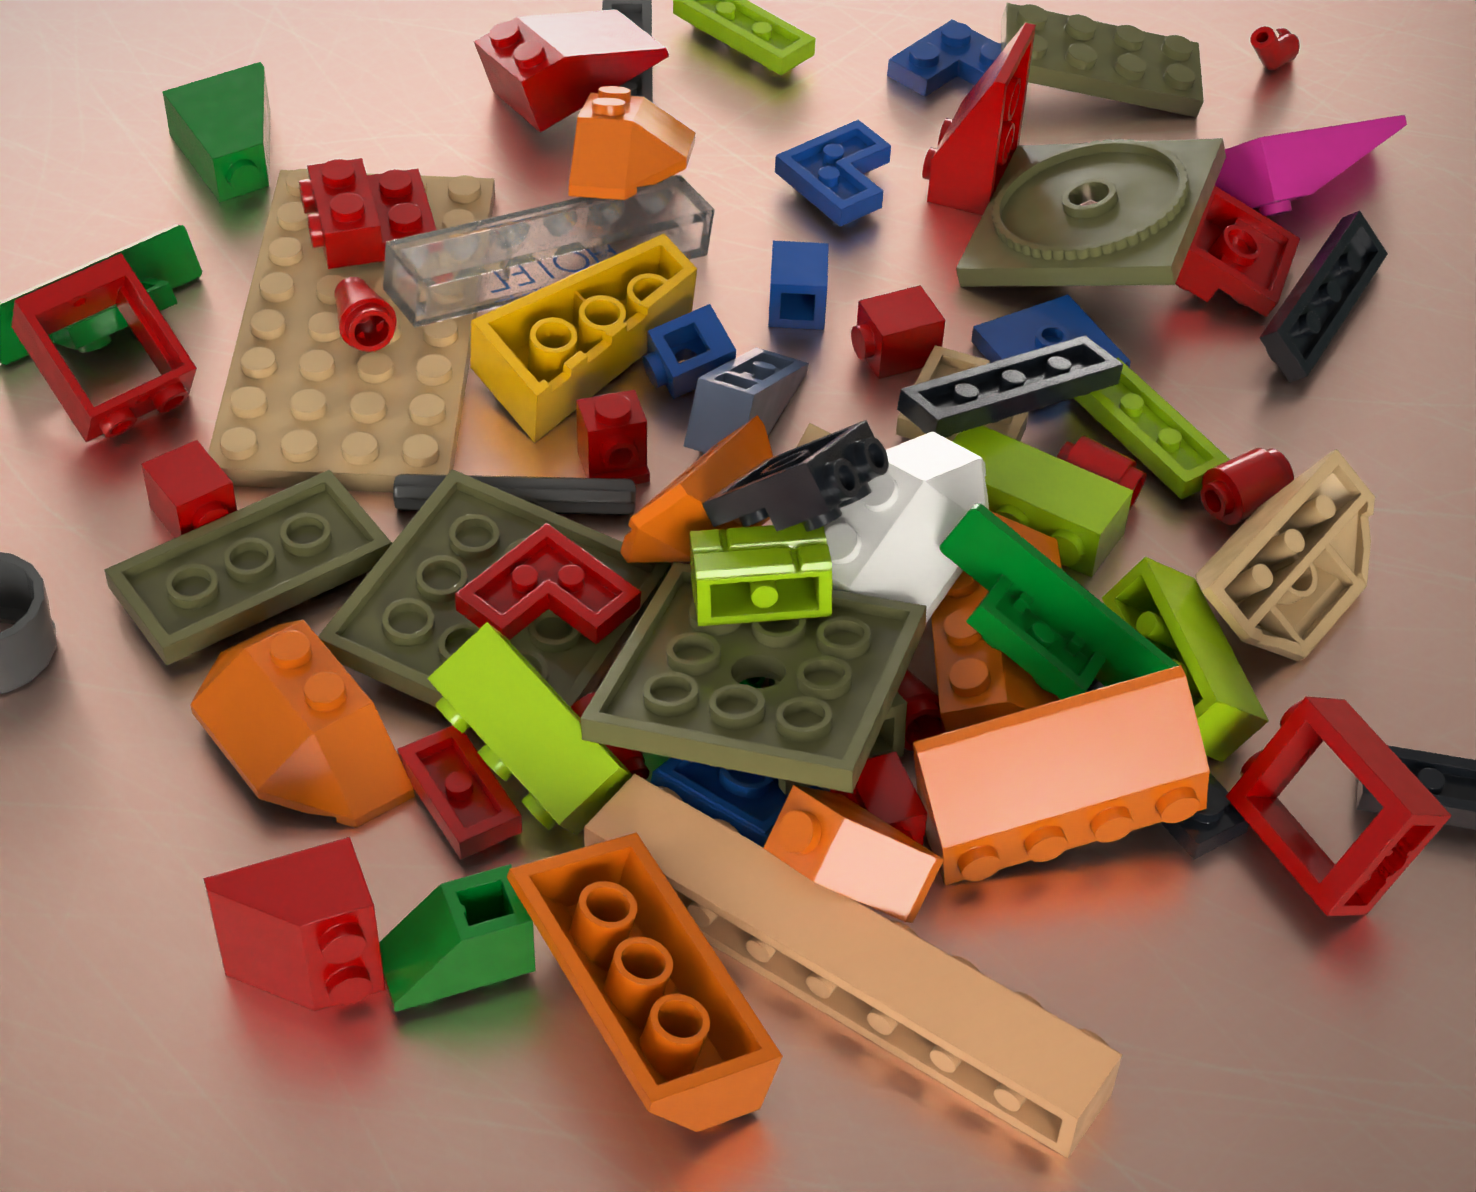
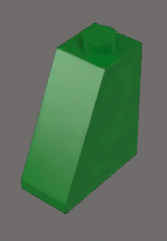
M261 62L162 91L170 136L219 203L269 187L270 104L265 67Z

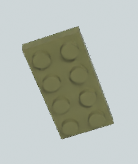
M1006 2L1001 18V52L1025 22L1036 25L1028 78L1029 83L1198 117L1204 102L1199 43L1189 41L1187 38L1179 35L1164 36L1145 32L1132 25L1116 26L1093 21L1091 18L1080 14L1069 16L1046 11L1033 4L1017 5Z
M327 470L104 569L109 589L167 666L371 571L391 546L392 542L330 470Z

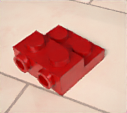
M362 158L351 160L334 159L322 164L307 165L309 179L299 180L304 214H307L312 248L323 247L328 269L440 253L439 236L419 168L409 170L393 169L380 174L367 175Z
M1214 186L1175 284L1206 302L1220 289L1239 304L1248 306L1266 317L1279 302L1300 238L1222 189Z

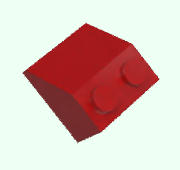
M350 837L203 878L226 976L313 1011L335 1005H352L365 999L368 995L386 990L374 903Z

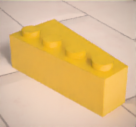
M663 233L472 319L470 368L530 439L536 443L576 410L577 399L594 396L647 353L648 330L692 312L697 268Z

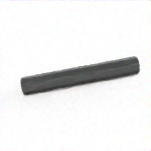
M397 475L393 487L395 508L402 511H419L447 475ZM467 475L556 514L631 515L634 513L636 505V486L631 479Z

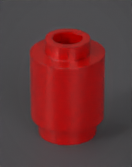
M1085 435L1079 438L1075 444L1067 441L1057 455V458L1133 490L1129 511L1135 504L1146 480L1147 473L1135 468V460Z
M1252 449L1205 472L1201 489L1202 503L1211 516L1227 525H1235L1249 518L1259 506L1294 480L1292 467L1287 458L1276 449Z

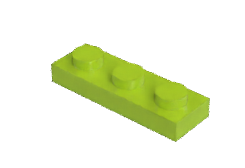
M673 0L674 15L779 75H783L815 55V37L748 0Z
M1119 358L1116 359L1123 363L1119 384L1091 392L1087 395L1074 397L1082 407L1181 500L1201 491L1202 479L1207 470L1230 460Z

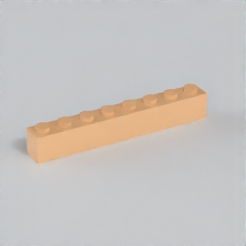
M634 774L584 826V847L637 832L710 945L1067 1159L1111 1097L1123 1054L1109 1047L1100 1036L1089 1030L1078 1029L1046 1011L1031 996L1022 992H1013L980 973L978 968L967 959L960 956H951L918 937L906 924L895 920L890 921L858 901L814 883L760 845L742 836L730 823L722 819H713L688 805L671 789L663 786L657 787Z

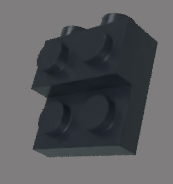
M864 420L764 460L702 503L713 527L739 518L743 527H747L770 517L777 532L801 522L806 531H812L839 518L842 515L840 508L850 505L872 492L868 482L887 472L889 467L887 452L882 443L874 437L867 420Z

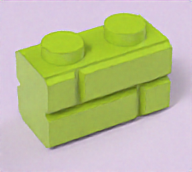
M802 523L778 532L774 525L728 528L727 530L690 531L691 583L698 626L832 616V560L824 526L812 531H806Z

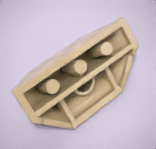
M1337 449L1328 453L1259 506L1196 573L1195 577L1201 592L1242 642L1295 661L1306 658L1367 587L1371 548L1369 517L1374 515L1375 496Z

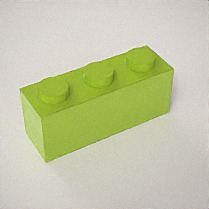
M979 426L960 432L953 439V443L973 452L984 460L986 468L985 482L990 511L1056 538L1059 545L1061 564L1091 578L1124 535L1133 490L986 426Z
M1144 557L1102 597L1104 604L1178 665L1182 666L1187 677L1206 756L1223 762L1269 722L1195 578Z
M488 622L427 678L443 696L435 703L438 710L461 733H464L469 727L477 733L486 743L478 751V754L504 781H507L514 775L529 791L521 800L522 803L548 830H551L558 823L561 827L578 835L584 829V826L633 776L605 744L582 740L580 717L516 647Z

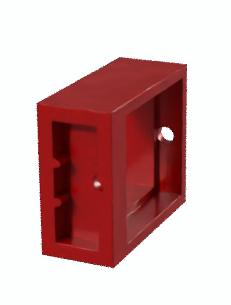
M122 253L14 301L12 329L85 442L103 434L106 438L116 437L129 430L137 422L138 417L155 409L159 413L168 412L181 405L189 397L197 367ZM116 305L161 376L94 407L48 335Z
M1305 696L1303 700L1292 705L1284 713L1280 720L1281 728L1265 748L1252 755L1244 763L1240 771L1241 778L1225 797L1326 916L1367 915L1452 815L1345 699ZM1323 741L1383 806V809L1336 864L1333 863L1277 798Z

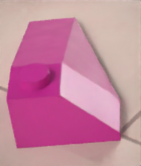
M1405 115L1264 136L1225 149L1226 158L1215 186L1252 209H1258L1259 213L1265 217L1292 211L1290 201L1315 193L1407 125Z

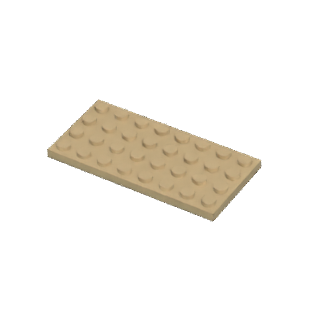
M308 169L280 170L208 453L230 478L233 486L289 488L330 470L347 491L393 493L394 481L399 474L448 475L453 469L471 357V320L477 318L495 201L494 178H476L469 175L456 177L421 175L439 236L440 253L328 269L323 247L312 248L307 214H304L299 180L309 179ZM348 277L363 279L370 288L394 309L397 318L395 332L391 341L382 349L372 352L361 351L349 346L341 337L334 292L338 283Z

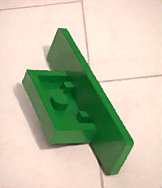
M174 224L0 301V363L7 365L29 355L11 327L14 301L120 253L123 254L159 311L178 304L173 289L202 275L201 266L185 226ZM113 305L48 336L53 344L56 343L74 350L78 349L79 352L85 353L106 346L112 341L110 334L129 325L117 306Z
M975 503L940 545V551L988 590L966 622L981 634L988 645L1006 654L1028 672L1043 690L1055 694L1059 699L1085 693L1094 678L1106 687L1179 666L981 503Z

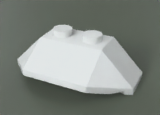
M929 432L887 449L888 470L884 475L868 482L872 492L864 498L840 508L842 515L824 526L832 560L833 590L927 606L926 623L963 571L940 551V545L975 503H981L989 510L984 460L973 452L934 432Z

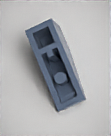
M756 347L699 377L684 447L700 451L702 456L712 446L756 415L764 423L767 435H769L806 376L809 363Z

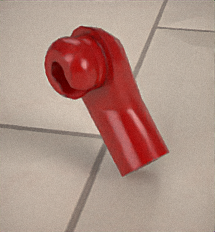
M1266 26L1256 29L1250 37V42L1263 66L1268 70L1272 71L1282 67L1295 59L1299 53L1300 43L1298 37L1295 34H1291L1286 28L1276 29L1279 34L1278 38L1273 29Z

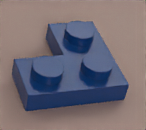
M951 19L889 58L887 76L924 97L957 76L975 86L1000 55L1001 43H997L972 30L964 23Z
M858 119L775 156V173L841 227L882 208L883 190L864 174L890 163L891 145Z

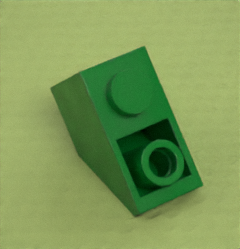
M511 864L441 883L379 942L384 980L395 1012L536 971L533 921L507 879L509 869L512 868Z

